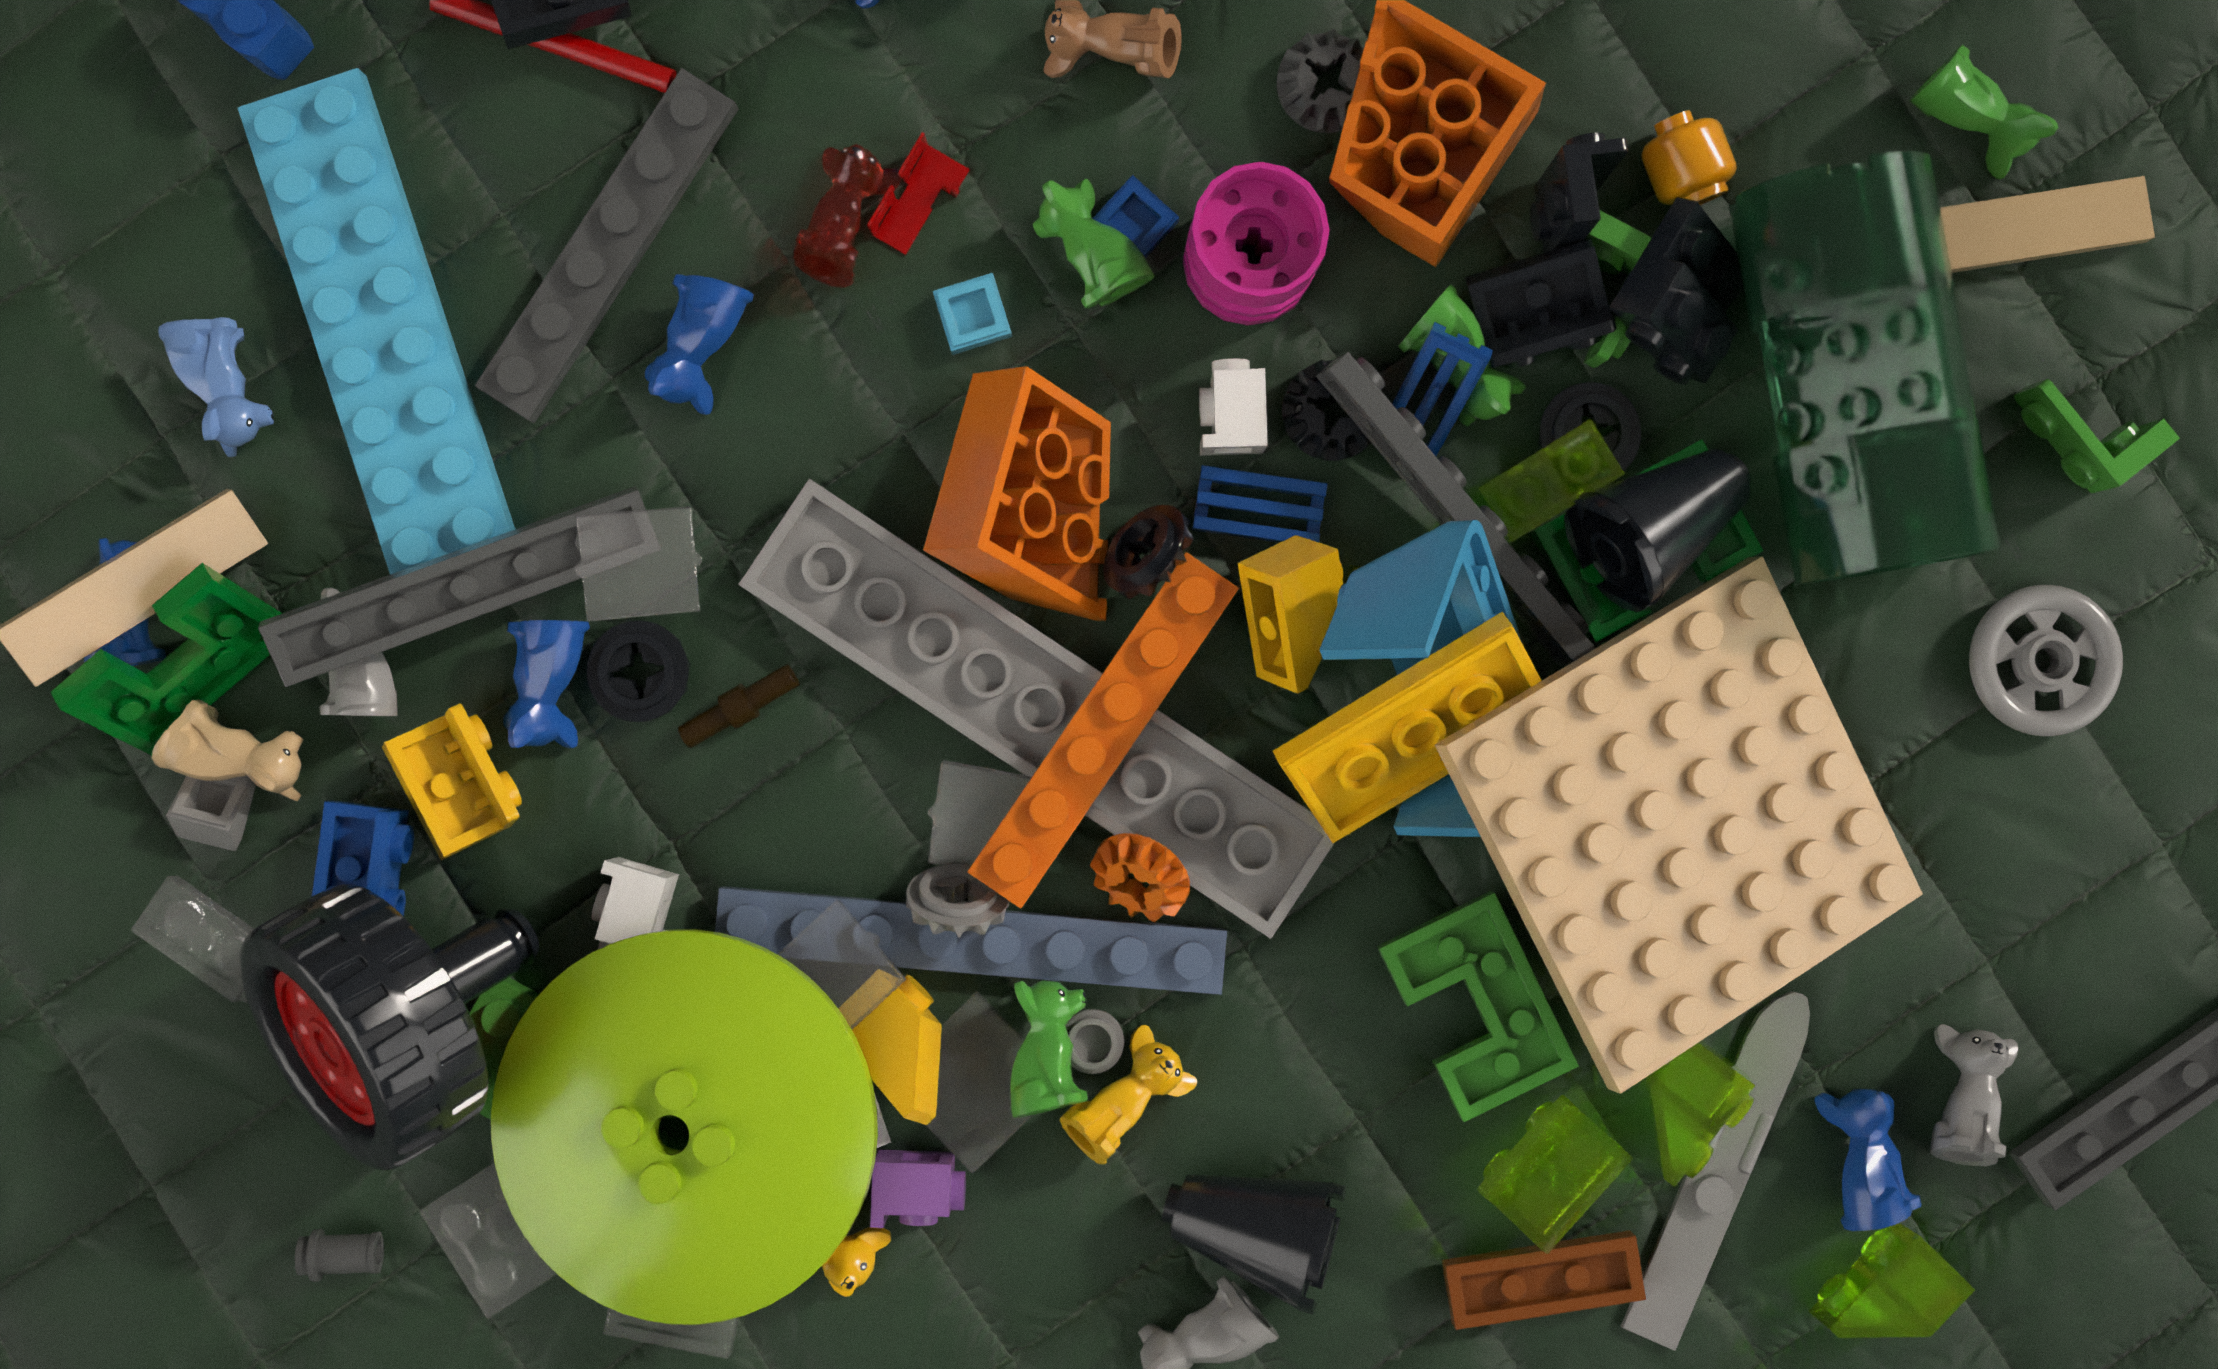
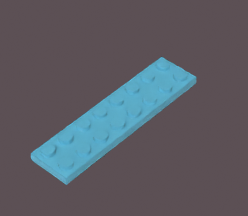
M355 68L237 107L389 573L399 572L515 530L367 76L359 68Z

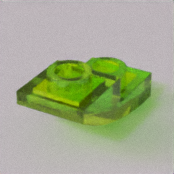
M1590 419L1479 487V490L1492 511L1505 524L1510 540L1514 541L1565 509L1575 505L1573 501L1578 499L1580 495L1604 487L1625 473Z

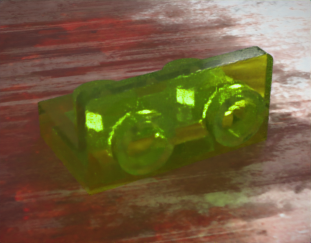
M1564 1095L1558 1097L1554 1103L1551 1101L1543 1103L1532 1113L1525 1125L1527 1133L1511 1151L1508 1148L1503 1149L1488 1162L1482 1173L1485 1180L1477 1188V1191L1486 1200L1495 1205L1546 1254L1554 1248L1634 1159Z

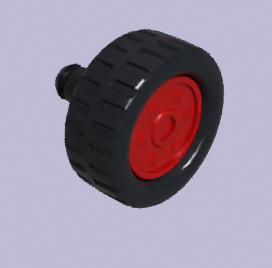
M351 884L332 886L292 906L252 930L242 943L239 959L242 983L253 1018L274 1061L296 1096L321 1128L348 1154L370 1168L391 1170L401 1167L444 1141L476 1118L482 1111L488 1096L487 1065L479 1035L465 1004L516 974L522 963L526 965L532 964L539 951V941L533 927L519 911L500 909L496 911L495 918H484L431 949L410 922L386 900L366 888Z

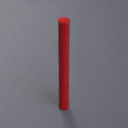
M430 0L429 2L430 10L503 36L493 5L479 0ZM572 33L527 44L663 93L667 91L676 77V70Z

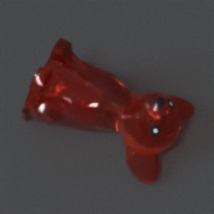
M857 144L845 147L840 151L829 147L823 152V170L832 179L833 186L817 203L808 228L806 230L801 229L795 239L793 259L796 266L813 279L833 287L844 288L852 285L854 282L855 274L853 269L858 257V251L853 245L856 234L860 230L862 199L873 195L885 194L891 185L896 189L901 182L898 169H882L877 158L868 149Z

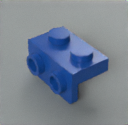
M324 801L312 896L336 885H357L377 894L404 916L406 896L405 891L399 889L401 866L409 861L414 844L413 827L407 825L409 810L341 801Z

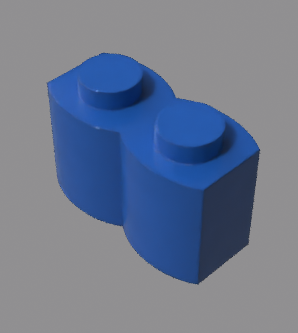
M177 0L213 28L227 45L271 77L286 80L314 48L313 42L305 28L274 0Z

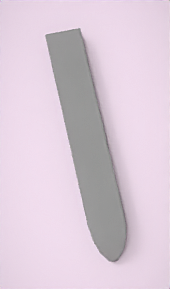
M1790 991L1773 998L1757 1013L1745 1033L1642 1274L1646 1300L1630 1302L1621 1323L1622 1328L1669 1349L1676 1350L1801 1057L1808 1035L1810 1019L1808 998L1803 994Z

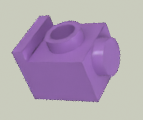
M879 1150L872 1173L870 1227L884 1228L889 1215H900L899 1222L905 1225L929 1226L938 1223V1217H949L951 1210L964 1211L966 1171H954L955 1152Z

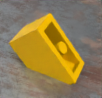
M1295 535L1237 564L1256 677L1298 694L1308 688L1322 659L1319 649L1337 607L1339 589L1343 585V567L1337 548Z
M880 969L839 1010L857 1038L866 1059L872 1081L903 1118L928 1125L936 1117L942 1024L928 1009L934 1002L933 998L917 980L908 974L903 979H900Z

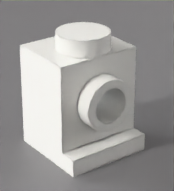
M1221 359L1213 361L1212 377L1210 380L1211 388L1199 389L1200 426H1212V434L1202 435L1200 456L1263 454L1268 446L1265 368L1250 369V361L1247 359Z
M621 857L604 860L601 873L613 878L611 885L604 883L601 886L592 910V920L599 922L595 939L600 941L598 949L643 933L663 931L679 874Z

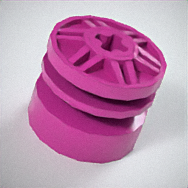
M1265 162L1234 166L1210 182L1197 201L1183 255L1187 285L1202 307L1223 321L1247 326L1275 321L1296 307L1310 286L1325 256L1330 232L1325 205L1310 182L1287 167ZM1243 245L1254 246L1255 256L1261 257L1258 264L1248 263L1247 253L1241 252Z

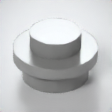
M1086 1009L1075 1014L1067 1023V1033L1074 1046L1071 1061L1073 1068L1083 1073L1097 1074L1110 1069L1117 1063L1123 1052L1124 1035L1120 1024L1112 1015L1099 1009Z

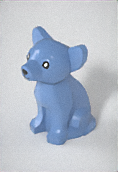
M225 317L215 319H184L166 322L159 326V338L164 343L166 354L177 378L188 390L207 404V411L204 413L202 420L204 440L220 442L227 457H235L237 455V446H242L253 440L259 428L274 424V415L268 405L255 403L245 398L246 378L239 369L235 358V350L238 343L244 341L243 328H237L235 320Z

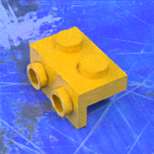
M461 703L448 708L444 716L384 742L382 749L440 860L511 827L520 817L516 807L522 805V799L515 782L507 771L497 772L487 753L488 750L492 749V741L485 725L476 714L468 717Z

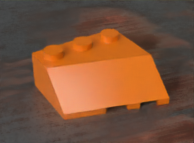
M1377 0L1329 183L1382 236L1436 268L1537 115L1546 82L1405 0Z
M1027 366L973 373L923 551L1012 600L1095 621H1106L1107 598H1098V564H1104L1108 551V540L1099 539L1100 504L1109 499L1111 422Z

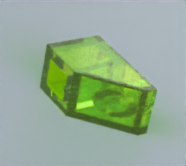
M1703 1040L1645 1077L1658 1166L1664 1180L1674 1187L1684 1175L1692 1179L1705 1167L1714 1151V1148L1709 1143L1724 1124L1729 1128L1735 1127L1747 1114L1754 1101V1098L1749 1095L1755 1087L1750 1077Z
M1898 1223L1873 1233L1861 1249L1862 1256L1845 1274L1840 1273L1833 1276L1821 1287L1817 1295L1818 1302L1808 1312L1838 1338L1931 1337L1975 1289L1920 1235Z

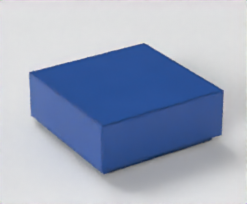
M1133 175L1093 218L1126 235L1139 248L1145 258L1179 222V216Z

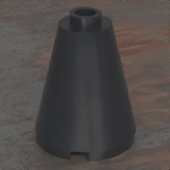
M1710 449L1586 492L1573 501L1575 505L1567 509L1564 515L1566 536L1573 554L1582 569L1593 564L1605 579L1596 586L1605 597L1623 609L1640 612L1650 605L1656 604L1749 501L1750 473L1737 456L1727 454L1718 449Z
M1188 1174L1182 1186L1172 1183L1165 1201L1162 1221L1172 1224L1171 1238L1297 1310L1313 1315L1317 1302L1306 1296L1309 1286L1319 1289L1323 1288L1340 1223V1218L1335 1216L1337 1209L1330 1207L1331 1199L1344 1202L1346 1186L1324 1181Z

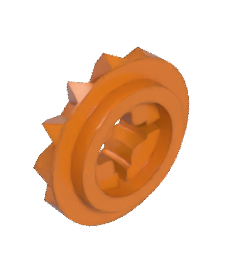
M1122 833L1108 837L1100 844L1090 863V867L1096 873L1093 886L1109 892L1108 905L1121 904L1127 908L1130 918L1140 912L1154 923L1163 915L1175 917L1190 893L1189 876L1179 858L1161 843L1143 835ZM1129 873H1133L1136 879H1130L1128 877ZM1141 882H1147L1149 886L1145 888Z

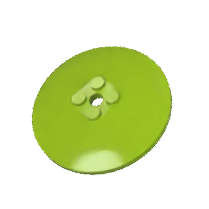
M696 929L663 930L643 933L619 940L588 954L552 980L534 999L508 1041L499 1065L491 1108V1142L500 1186L512 1216L537 1254L558 1276L577 1291L597 1303L628 1316L666 1324L698 1325L722 1322L748 1315L773 1304L808 1280L835 1252L848 1234L861 1210L875 1165L878 1139L876 1100L866 1059L855 1034L829 996L808 975L769 949L735 936ZM673 1115L679 1117L687 1125L689 1141L684 1149H672L661 1140L659 1123L663 1116Z

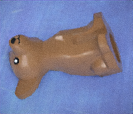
M1055 0V10L1049 15L1045 24V40L1051 54L1045 63L1044 73L1051 78L1062 77L1071 71L1081 56L1091 51L1109 60L1135 66L1138 74L1169 79L1175 72L1181 51L1182 35L1180 22L1175 14H1166L1163 8H1152L1150 13L1145 15L1113 12L1091 18L1083 10L1082 4L1079 1Z

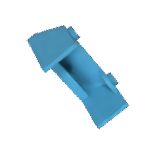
M1478 520L1448 521L1354 570L1350 574L1347 583L1343 584L1339 589L1337 607L1319 649L1323 660L1391 659L1398 675L1501 612L1511 622L1521 640L1481 523ZM1449 774L1403 801L1394 824L1397 835L1481 837Z

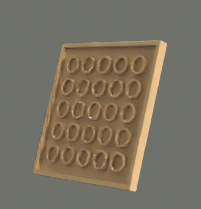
M1763 556L1744 559L1435 744L1605 1085L1609 1090L1620 1094L1923 894Z

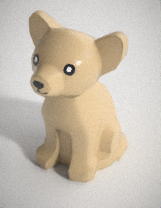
M192 700L186 705L183 713L163 732L154 746L151 758L154 764L160 768L170 769L185 776L204 781H223L248 776L256 786L263 790L278 793L294 801H298L301 797V794L293 785L298 780L302 765L297 752L304 739L293 731H285L271 741L260 743L246 730L227 728L219 724L217 721L219 713L215 707L208 706L202 700Z

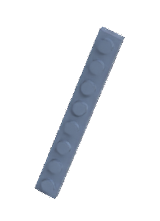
M725 886L719 888L715 932L745 939L769 949L782 958L1222 995L1227 938V930L1223 928L1006 910L1003 923L989 925L986 934H978L970 930L963 932L961 937L958 938L955 932L944 931L939 934H933L930 925L913 923L911 910L906 908V902Z

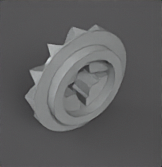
M947 864L927 869L911 880L906 891V908L911 910L913 923L930 925L933 934L952 931L955 932L958 938L961 937L963 932L970 930L978 934H986L989 925L1003 923L1006 908L1009 907V901L967 873L972 865Z

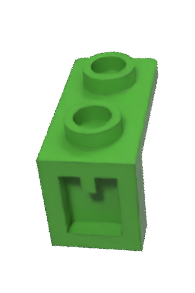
M1600 210L1601 220L1584 240L1591 238L1600 271L1612 275H1618L1621 271L1627 274L1625 282L1652 237ZM1613 311L1612 314L1617 330L1603 335V338L1598 343L1590 347L1584 358L1583 363L1592 368H1596L1608 361L1610 357L1619 359L1630 343V340L1625 336L1627 327Z
M2049 379L2026 386L2014 395V399L2022 408L2021 416L2027 427L2037 436L2050 442L2063 458L2061 466L2065 474L2078 486L2087 488L2090 493L2120 487L2180 439L2163 418L2137 426L2133 421H2129L2099 441Z

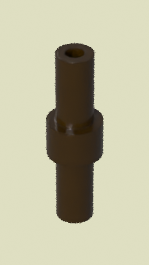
M786 664L748 687L738 684L719 695L717 705L680 725L678 732L683 742L691 749L731 725L738 729L759 717L760 708L800 686L799 680L792 668Z

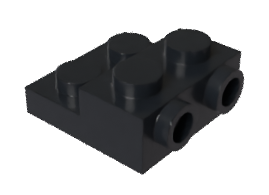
M1676 197L1609 308L1627 327L1625 336L1632 343L1648 351L1655 358L1656 361L1653 367L1658 373L1682 385H1686L1690 379L1706 384L1719 361L1728 353L1731 341L1738 332V328L1725 312L1731 302L1740 294L1744 281L1751 270L1698 202Z

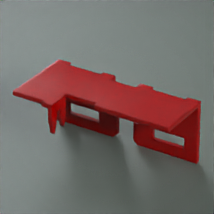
M922 132L898 172L899 177L908 186L899 200L896 199L894 194L895 187L891 185L867 224L871 235L906 255L933 210L931 206L941 189L957 198L960 192L959 188L970 169L929 146L925 133ZM921 153H923L922 156H921V158L919 159L918 163L916 164L915 168L913 169L912 173L910 174L912 168L914 167V165H915V163L917 162L918 158L920 157ZM888 211V213H887L886 217L884 218L883 222L881 223L880 227H878L879 224H880V222L882 221L883 217L885 216L886 212Z

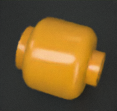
M1687 110L1670 116L1654 125L1657 137L1645 145L1641 157L1659 202L1672 205L1676 197L1696 201L1701 206L1729 191L1726 182L1734 176L1737 166L1722 125L1718 120L1714 118L1694 120L1691 111Z

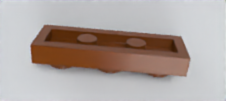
M1630 1230L1442 1260L1451 1321L1456 1330L1646 1300L1636 1235Z

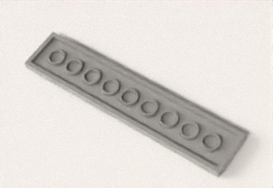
M808 479L738 584L1030 779L1103 674L811 479ZM1159 710L1155 711L1085 814V816L1114 835L1122 833L1139 834L1156 840L1167 847L1184 865L1189 876L1190 886L1270 939L1334 845L1311 811Z

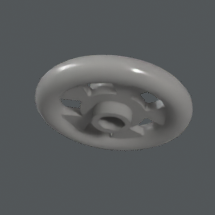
M2034 585L2011 592L1996 602L1985 613L1972 637L1969 652V669L1978 697L1994 717L2022 733L2035 736H2058L2071 733L2088 725L2108 707L2120 684L2123 670V652L2114 624L2097 603L2070 588L2057 585ZM2061 613L2070 616L2082 626L2073 642L2064 633L2053 629V625ZM2025 615L2034 626V631L2025 634L2016 644L2005 630L2013 621ZM2041 649L2046 651L2050 657V665L2045 672H2041L2035 664V655ZM2079 656L2095 660V670L2089 686L2073 682V678L2079 668ZM2012 659V668L2020 683L2015 687L2005 690L1999 678L1996 664ZM2035 691H2059V710H2035Z

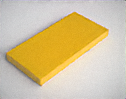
M1501 612L1272 752L1331 842L1335 843L1448 775L1449 773L1435 744L1542 680L1513 625L1505 614Z

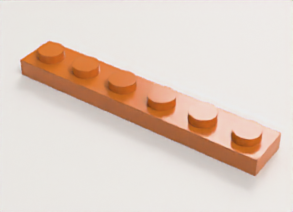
M1187 552L1184 554L1187 562L1175 567L1171 573V582H1165L967 871V873L1020 909L1239 589V587Z

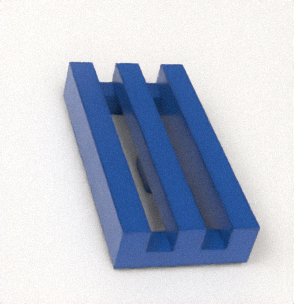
M1434 322L1392 401V405L1396 409L1400 407L1405 408L1436 349L1439 348L1447 352L1414 413V416L1423 426L1459 359L1470 363L1469 368L1426 444L1435 456H1437L1491 359L1493 350L1483 345L1478 349L1468 344L1469 338L1459 333L1456 337L1446 333V327Z
M1202 465L1192 530L1277 543L1295 535L1319 542L1327 483ZM1212 483L1307 496L1311 497L1310 506L1211 492ZM1208 506L1307 520L1306 531L1209 518L1207 517Z

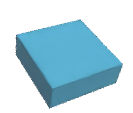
M993 273L933 291L952 355L1012 337Z

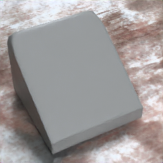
M186 776L166 817L178 837L236 851L244 833L256 785L248 776L223 781H204Z

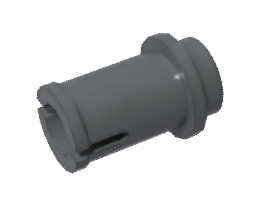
M314 1229L310 1236L299 1237L295 1249V1269L297 1275H308L309 1280L312 1282H319L323 1275L362 1272L377 1274L381 1272L384 1260L382 1232L325 1235L324 1230Z

